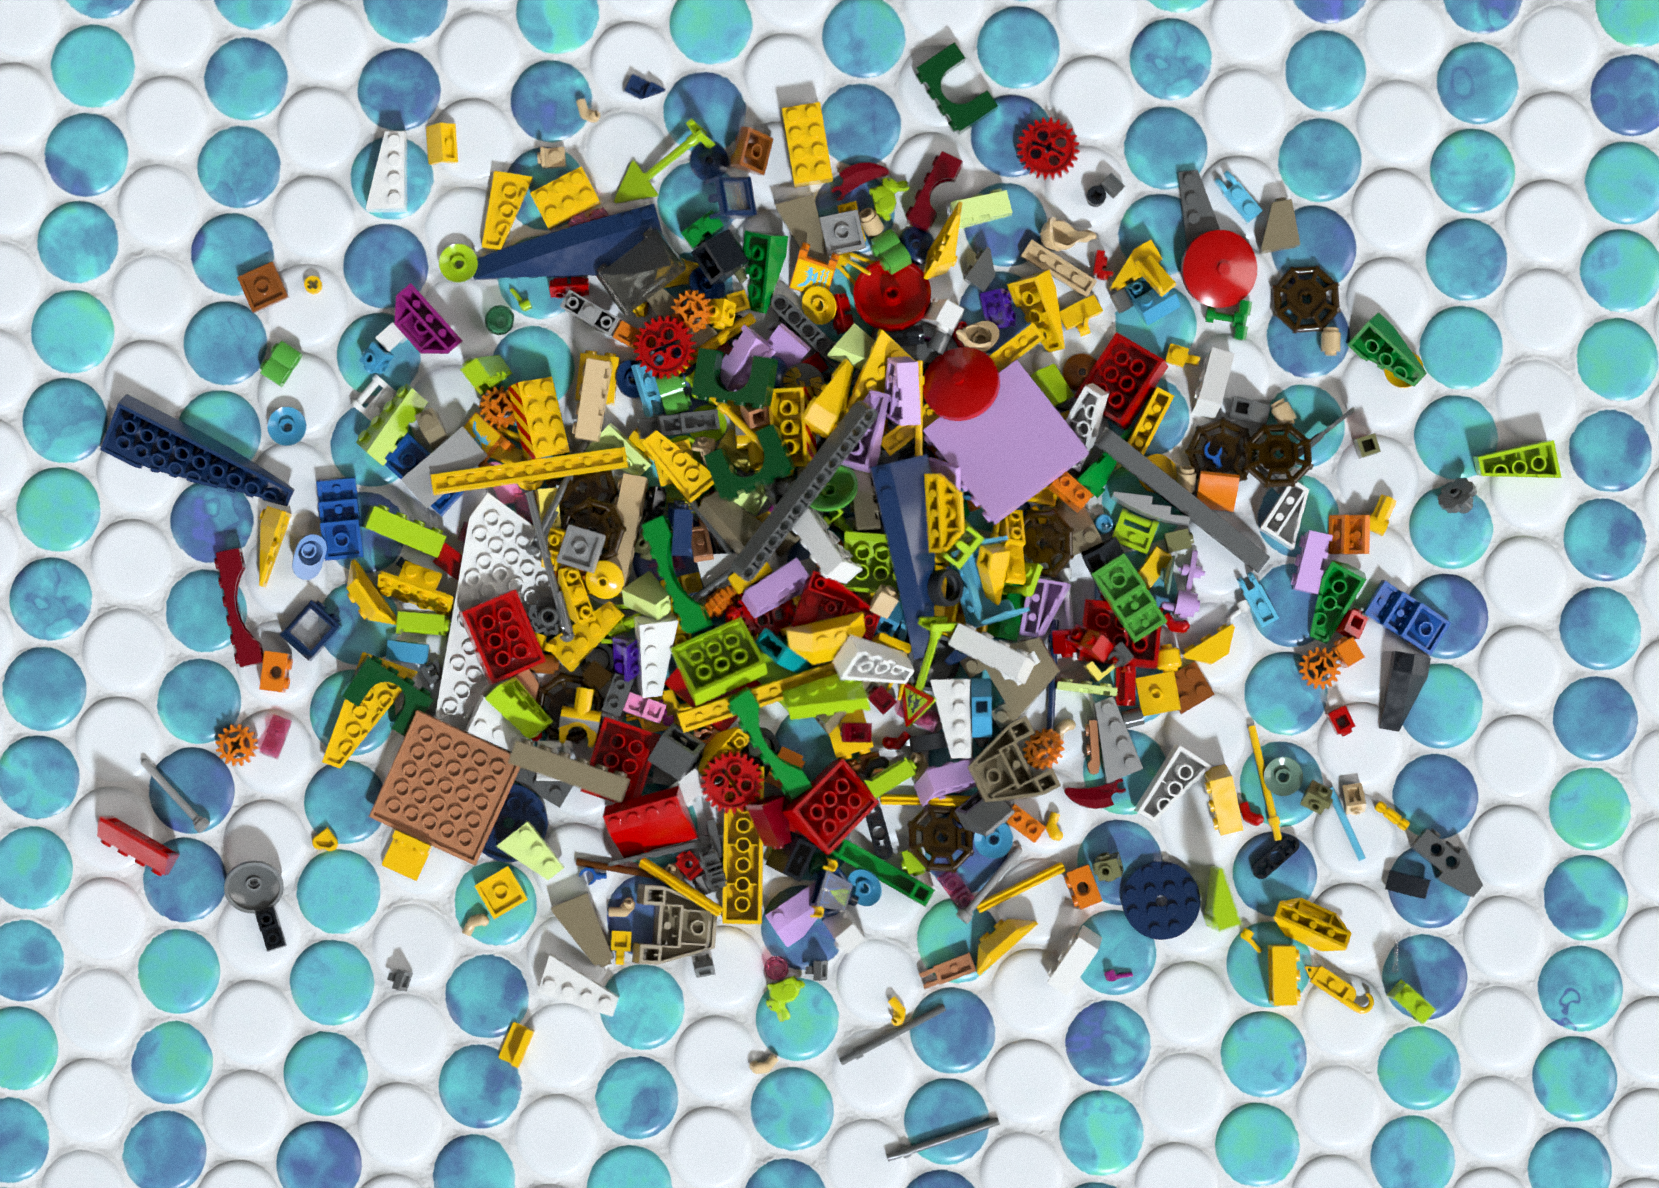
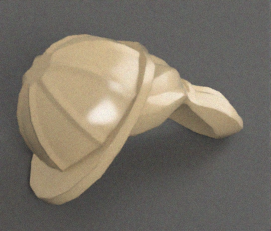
M1055 217L1048 219V222L1043 225L1040 234L1043 245L1056 251L1070 249L1076 242L1087 243L1097 238L1094 232L1090 230L1076 231L1065 220L1056 219Z
M981 321L968 325L963 330H957L956 334L957 338L964 344V347L975 348L985 353L996 344L1000 331L993 322Z

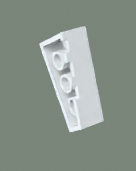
M960 623L958 624L948 645L992 668H996L1009 677L1013 676L1023 684L1026 683L1035 665L1032 660L1026 657L1028 653L1018 648L1014 651L1009 648L1010 644L1002 640L998 643L992 640V635L984 631L980 634L975 631L976 627L968 623L965 626Z
M853 635L849 636L833 660L840 679L906 684L915 671L907 653Z
M971 679L930 680L951 758H973Z
M1175 744L1134 808V811L1155 822L1212 766L1182 746Z

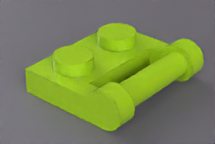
M1122 508L1111 538L1116 536L1120 545L1147 554L1159 521H1150L1129 513L1127 509ZM1126 519L1150 528L1149 533L1124 525V520Z
M1024 562L1026 582L1024 584L1026 585L1011 586L1012 583L1004 581L1002 595L1012 593L1031 597L1034 594L1043 566L1038 563Z

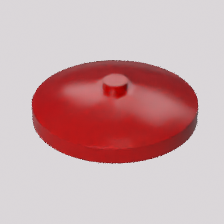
M1212 230L1202 233L1188 245L1181 261L1183 284L1188 293L1205 306L1214 308L1233 306L1239 303L1240 300H1243L1255 284L1257 260L1254 251L1243 237L1234 232Z
M881 260L870 264L865 269L870 271L871 275L861 272L854 285V304L860 317L872 327L880 328L884 331H900L917 324L925 316L931 303V286L929 280L924 279V272L918 266L911 263L891 275L888 270L885 271L882 268Z
M971 347L954 348L944 352L943 355L940 354L931 362L924 374L923 395L928 406L936 415L950 421H966L981 415L994 403L1000 389V375L993 360L983 351Z

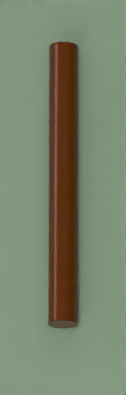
M582 858L576 859V866L653 879V875L640 868L622 865L608 866V863Z

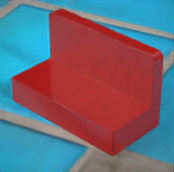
M444 543L438 558H435L433 563L458 581L463 555L447 543Z

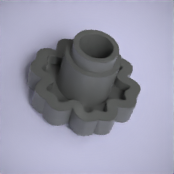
M791 475L783 478L779 476L773 479V483L765 486V496L769 497L770 504L776 505L796 481L794 476Z
M1457 478L1454 483L1448 482L1441 489L1442 494L1437 498L1438 504L1448 513H1468L1473 508L1474 500L1472 497L1477 494L1476 487L1467 478Z
M544 596L543 598H537L536 605H530L527 616L531 619L530 624L536 633L544 632L546 636L557 634L561 625L554 599L551 600L549 596ZM549 612L551 617L544 619V613Z

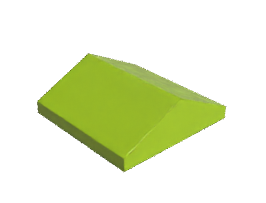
M1055 363L1039 369L1030 375L1054 407L1074 397Z

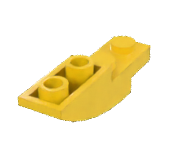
M1014 510L1001 520L1000 537L1008 536V540L1001 542L1000 545L1011 551L1005 582L1023 585L1026 582L1023 547L1026 544L1023 510Z

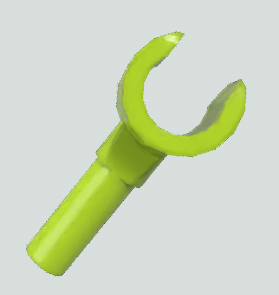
M514 288L509 290L516 298L522 311L532 309L528 298L522 300Z

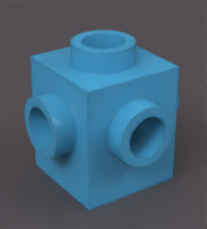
M372 342L363 351L359 361L364 364L363 368L367 372L382 374L388 369L389 363L395 355L392 352H388L380 343Z

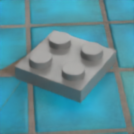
M858 210L819 218L827 257L832 256L833 252L842 254L866 248Z
M568 525L556 562L594 573L606 536Z

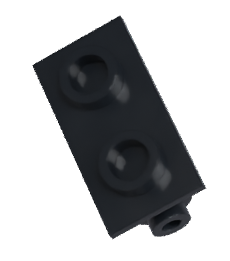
M914 325L900 331H884L900 347L925 344L923 325Z
M649 486L645 496L647 501L646 509H644L642 515L644 524L663 516L664 510L657 509L658 505L665 506L667 495L665 488Z

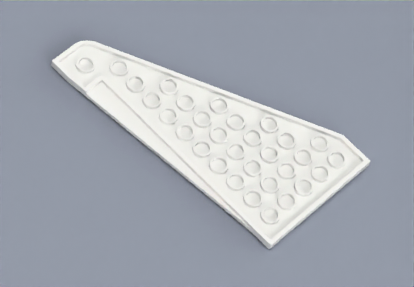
M489 493L485 495L468 521L435 718L463 731H466L465 728L481 694L484 697L488 696L499 684L510 680L512 676L493 685L488 684L458 612L514 589L518 593L526 615L530 605H536L537 598L549 596L553 600L546 569L541 567V550L536 555H529L525 550L526 544L530 545L536 534L534 526ZM549 612L544 613V619H547L550 614Z

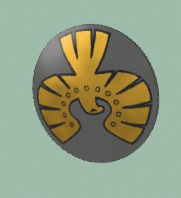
M806 363L792 365L783 373L780 380V388L813 387L814 396L817 398L822 393L821 387L825 384L821 372L816 367Z

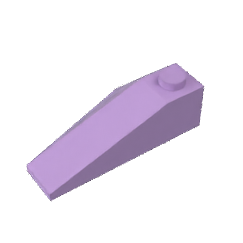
M873 390L869 391L863 401L877 411V418L841 464L867 473H871L870 468L877 465L889 401V394Z
M816 881L765 915L786 947L804 937L818 919L810 917V915L814 914V908L809 906Z

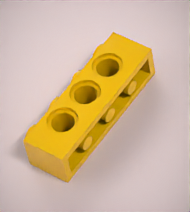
M1159 387L1154 388L1127 441L1128 444L1143 456L1174 398V395Z

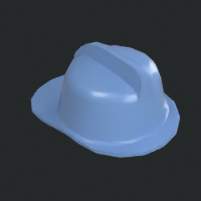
M310 534L303 537L297 543L292 568L298 578L310 580L319 574L327 550L326 542L322 537Z

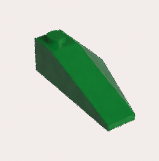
M745 231L743 251L750 261L745 269L746 275H749L750 279L748 294L751 311L767 313L786 258L788 236Z
M1379 312L1347 344L1361 359L1365 361L1370 360L1377 364L1378 368L1382 370L1385 368L1392 372L1395 377L1414 387L1427 374L1394 326Z
M1130 426L1120 437L1127 442L1133 428ZM1106 452L1077 479L1080 484L1093 494L1091 499L1094 496L1098 498L1105 491L1103 487L1106 485L1117 463Z
M1331 561L1321 579L1310 630L1311 637L1326 645L1328 644L1365 583L1366 575L1364 572L1347 563Z
M1012 583L1011 586H1024L1026 584L1021 585ZM1008 593L1001 596V600H1010L1015 610L1024 608L1026 597L1022 594ZM1023 614L989 624L987 633L996 638L1017 642Z

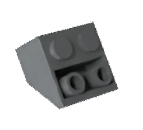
M672 723L662 734L648 761L678 781H681L702 757L705 743L689 732H683L681 727Z
M979 791L955 810L964 829L986 837L994 833L997 827L1007 822L1009 817L1014 814L1013 809L1005 801L985 803Z

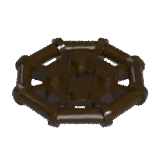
M1320 265L1290 266L1289 270L1275 285H1272L1273 315L1289 327L1294 334L1299 332L1321 333L1323 328L1341 312L1339 304L1340 284L1320 268ZM1299 274H1313L1312 278L1308 280L1299 279L1298 277ZM1293 277L1295 283L1289 290L1284 289L1283 287ZM1316 277L1321 278L1328 287L1324 288L1316 281ZM1330 290L1332 305L1327 304L1326 292ZM1281 293L1286 294L1287 306L1281 308ZM1309 294L1311 296L1309 299L1311 303L1304 304L1301 296ZM1324 308L1330 310L1320 321L1318 315ZM1287 310L1292 312L1297 317L1296 323L1283 312ZM1302 319H1313L1315 324L1300 325Z
M1225 417L1201 426L1197 425L1189 446L1185 449V454H1187L1191 467L1195 468L1196 479H1199L1201 471L1210 469L1217 473H1226L1234 470L1237 475H1240L1239 482L1246 481L1249 472H1245V464L1242 470L1237 467L1241 457L1245 456V452H1242L1238 440L1243 437V440L1247 441L1250 438L1249 429L1225 419ZM1220 427V433L1209 436L1206 433ZM1225 427L1239 433V435L1235 438L1225 433ZM1201 436H1203L1206 441L1202 450H1195ZM1209 442L1210 445L1207 451L1211 456L1217 455L1216 451L1220 447L1224 448L1227 454L1226 457L1220 458L1222 467L1216 469L1215 463L1204 455V447ZM1253 449L1252 453L1254 462L1255 458L1258 457V453L1256 452V450ZM1195 454H1201L1205 464L1202 469L1199 467Z
M1291 422L1288 424L1263 423L1243 443L1245 450L1244 470L1262 483L1264 488L1286 486L1293 488L1309 470L1313 469L1311 450L1313 442L1296 429ZM1270 432H1284V435H1271ZM1289 433L1300 442L1293 443L1288 437ZM1265 434L1267 437L1266 440L1260 445L1256 444V442ZM1304 448V460L1298 458V449ZM1253 449L1258 451L1259 460H1256L1254 462L1252 453ZM1276 451H1280V454H1284V456L1277 459L1273 454H1276ZM1296 465L1302 466L1293 476L1291 475L1290 471ZM1256 467H1263L1268 472L1267 477L1258 471ZM1273 474H1285L1287 479L1271 478Z
M612 470L573 475V480H569L564 498L559 503L560 513L565 515L564 510L566 507L563 504L567 501L572 505H576L584 501L588 496L598 500L601 493H607L603 502L611 504L619 492L616 489ZM604 474L608 489L602 488L600 477ZM558 478L546 480L548 488H556V486H560L561 482L557 481ZM580 482L588 486L584 493L577 490ZM594 507L596 509L594 513L603 515L606 510ZM578 512L575 515L579 518L586 513L580 514V512Z
M588 496L584 501L569 509L566 508L560 529L567 530L572 518L575 520L572 526L586 530L596 529V533L605 535L606 539L602 550L606 548L608 551L600 555L598 561H607L619 555L618 550L624 533L627 531V527H624L617 512V506L614 503L610 504L594 499L592 496ZM588 507V513L579 518L575 515ZM594 507L606 510L603 515L594 513ZM610 516L614 521L615 528H612L608 521ZM613 533H616L613 544L610 546L609 538L610 536L612 537Z
M1029 509L1023 517L1024 528L1030 521H1032L1033 526L1025 532L1026 544L1024 545L1023 554H1026L1033 563L1048 564L1049 568L1042 569L1040 577L1055 578L1063 567L1074 558V529L1064 521L1056 509ZM1038 518H1048L1049 520L1047 524H1040ZM1055 522L1063 530L1061 533L1055 529ZM1063 537H1065V550H1063ZM1042 538L1044 541H1047V545L1043 548L1040 546ZM1061 554L1063 557L1055 565L1056 556Z
M559 672V675L542 687L539 686L537 703L543 709L545 696L551 698L549 710L545 711L547 715L550 714L556 722L554 728L549 725L544 729L549 739L559 740V732L557 730L559 729L562 706H565L567 702L574 704L576 689L567 688L566 681L581 684V688L593 689L594 700H592V705L595 704L594 711L602 712L605 698L600 695L595 686L591 688L583 681L585 677ZM562 683L563 688L554 695L548 692ZM576 727L572 728L573 734H568L566 741L578 744L580 740L587 736L585 729L577 733Z
M927 804L917 816L907 823L909 837L908 853L911 852L925 867L927 872L947 871L955 873L974 854L973 832L964 828L959 829L953 824L952 817L962 826L955 812V806H932ZM935 813L947 814V818H936ZM929 816L931 821L925 827L920 825ZM916 830L921 832V843L917 845ZM964 832L965 846L961 844V833ZM939 833L942 834V837L946 838L942 843L937 840ZM923 847L925 852L931 856L930 860L919 851L920 848ZM957 850L962 851L963 853L954 861L952 855ZM936 858H946L948 864L934 862Z

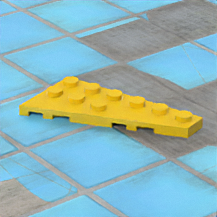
M880 328L877 333V339L870 349L871 353L867 362L863 365L853 388L851 399L847 402L845 415L856 402L863 401L870 390L884 393L888 357H911Z
M362 652L357 668L362 663L366 655H369L370 657H372L373 655ZM380 658L383 661L382 665L387 668L389 665L399 671L398 675L402 678L407 676L412 679L418 672ZM390 682L378 683L370 689L359 707L345 699L322 762L341 769L355 749L402 692L401 688Z

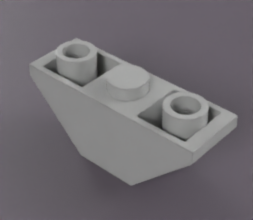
M571 290L568 291L560 305L562 309L577 319L611 336L620 320Z

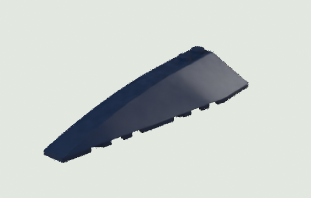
M650 204L555 231L477 258L478 267L473 278L474 280L544 276L548 278L577 277L580 275L597 276L601 274L634 275L669 265L671 262L655 205Z
M128 394L118 402L100 448L101 451L135 468L142 469L145 466L150 468L151 472L166 473L174 478H186L187 481L213 488L221 487L229 492L246 494L245 496L252 498L256 496L264 501L283 506L289 505L295 490L233 449Z
M927 454L870 468L914 659L925 657L930 639V631L918 625L919 618L934 616V603L930 600L927 589L928 580L935 571V553H929L924 474H932Z

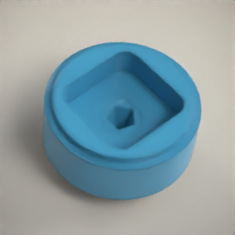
M1101 514L1093 520L1099 534H1106L1113 528V520L1107 514Z

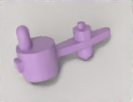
M1192 550L1190 564L1183 563L1182 566L1178 567L1181 575L1187 576L1185 591L1178 590L1175 603L1166 601L1161 603V608L1174 611V614L1180 615L1179 618L1187 619V616L1194 617L1195 612H1198L1200 607V600H1197L1198 594L1191 592L1193 578L1200 579L1201 575L1205 576V571H1202V567L1196 566L1197 550Z

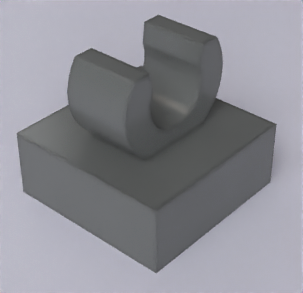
M1120 642L1111 651L1112 653L1108 656V660L1116 657L1118 662L1114 667L1117 668L1121 664L1124 667L1134 656Z
M438 660L420 668L428 686L441 680L443 669Z
M706 874L696 877V880L692 882L693 885L698 884L699 892L703 895L717 891H711L707 887L705 882Z
M706 954V960L702 961L699 960L698 955L695 956L696 962H693L696 978L716 974L713 960L710 959L709 954Z
M814 961V966H806L805 974H813V981L827 980L828 961Z
M398 969L397 973L389 972L387 980L393 982V989L407 991L413 973Z

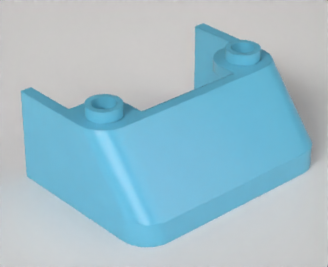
M1008 536L983 540L960 569L949 561L950 569L957 571L963 580L964 589L960 603L966 623L976 628L1007 620L1030 611L1029 607L1015 610L1012 602L1007 599L1001 600L1000 605H996L987 599L984 594L977 567L980 546L1001 543L1008 540ZM961 550L952 553L953 556L956 558Z

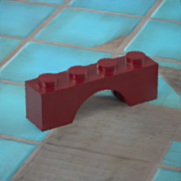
M944 151L941 152L940 156H935L932 162L934 167L931 173L927 172L923 180L925 183L923 189H919L914 199L917 201L913 207H909L906 213V217H908L907 223L926 233H929L937 217V212L930 203L933 190L942 183L955 182L963 167L962 160Z

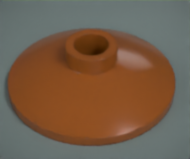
M1080 353L1071 356L1065 362L1062 376L1070 389L1078 391L1097 362L1094 357ZM1079 369H1085L1086 374L1080 375Z

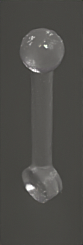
M1398 932L1392 935L1394 939L1393 973H1398L1400 970L1398 967V940L1401 935Z

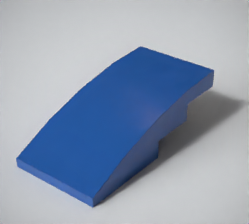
M407 433L396 445L397 447L394 452H390L385 457L387 462L384 465L401 479L430 453ZM465 491L444 494L431 507L440 516H443Z
M356 476L317 480L321 537L327 545L325 561L364 557Z
M1385 580L1380 582L1362 611L1363 614L1430 656L1451 622Z

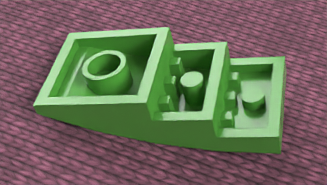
M1125 554L1120 555L1092 574L1106 601L1134 643L1167 622V619L1156 605L1157 602L1146 588L1145 582Z

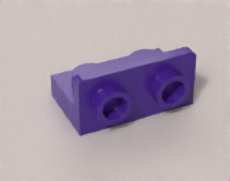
M999 288L980 294L985 321L993 322L997 325L998 329L1016 326V314L1012 310V296L1008 289Z
M616 635L613 637L614 673L624 675V681L629 682L639 672L637 639Z

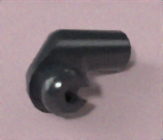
M884 756L872 757L867 762L862 774L870 778L875 769L888 768L890 761Z

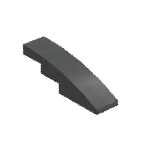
M717 409L637 420L639 440L645 439L655 430L663 436H673L720 429Z

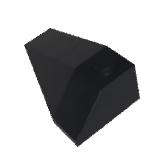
M1399 651L1392 652L1379 729L1400 731L1428 678L1431 658Z

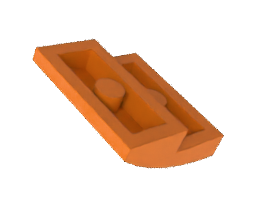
M1201 471L1196 498L1212 510L1234 512L1240 475Z
M1329 515V535H1333L1332 541H1329L1328 554H1369L1370 515Z

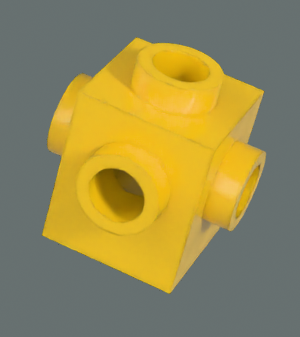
M710 299L709 306H713L710 312L714 314L708 317L711 321L710 324H713V327L716 329L733 327L737 304L727 299Z

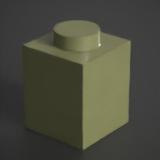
M1375 433L1353 441L1359 459L1381 452Z
M1188 528L1163 535L1167 553L1192 548L1191 544L1194 543L1193 534L1188 532Z

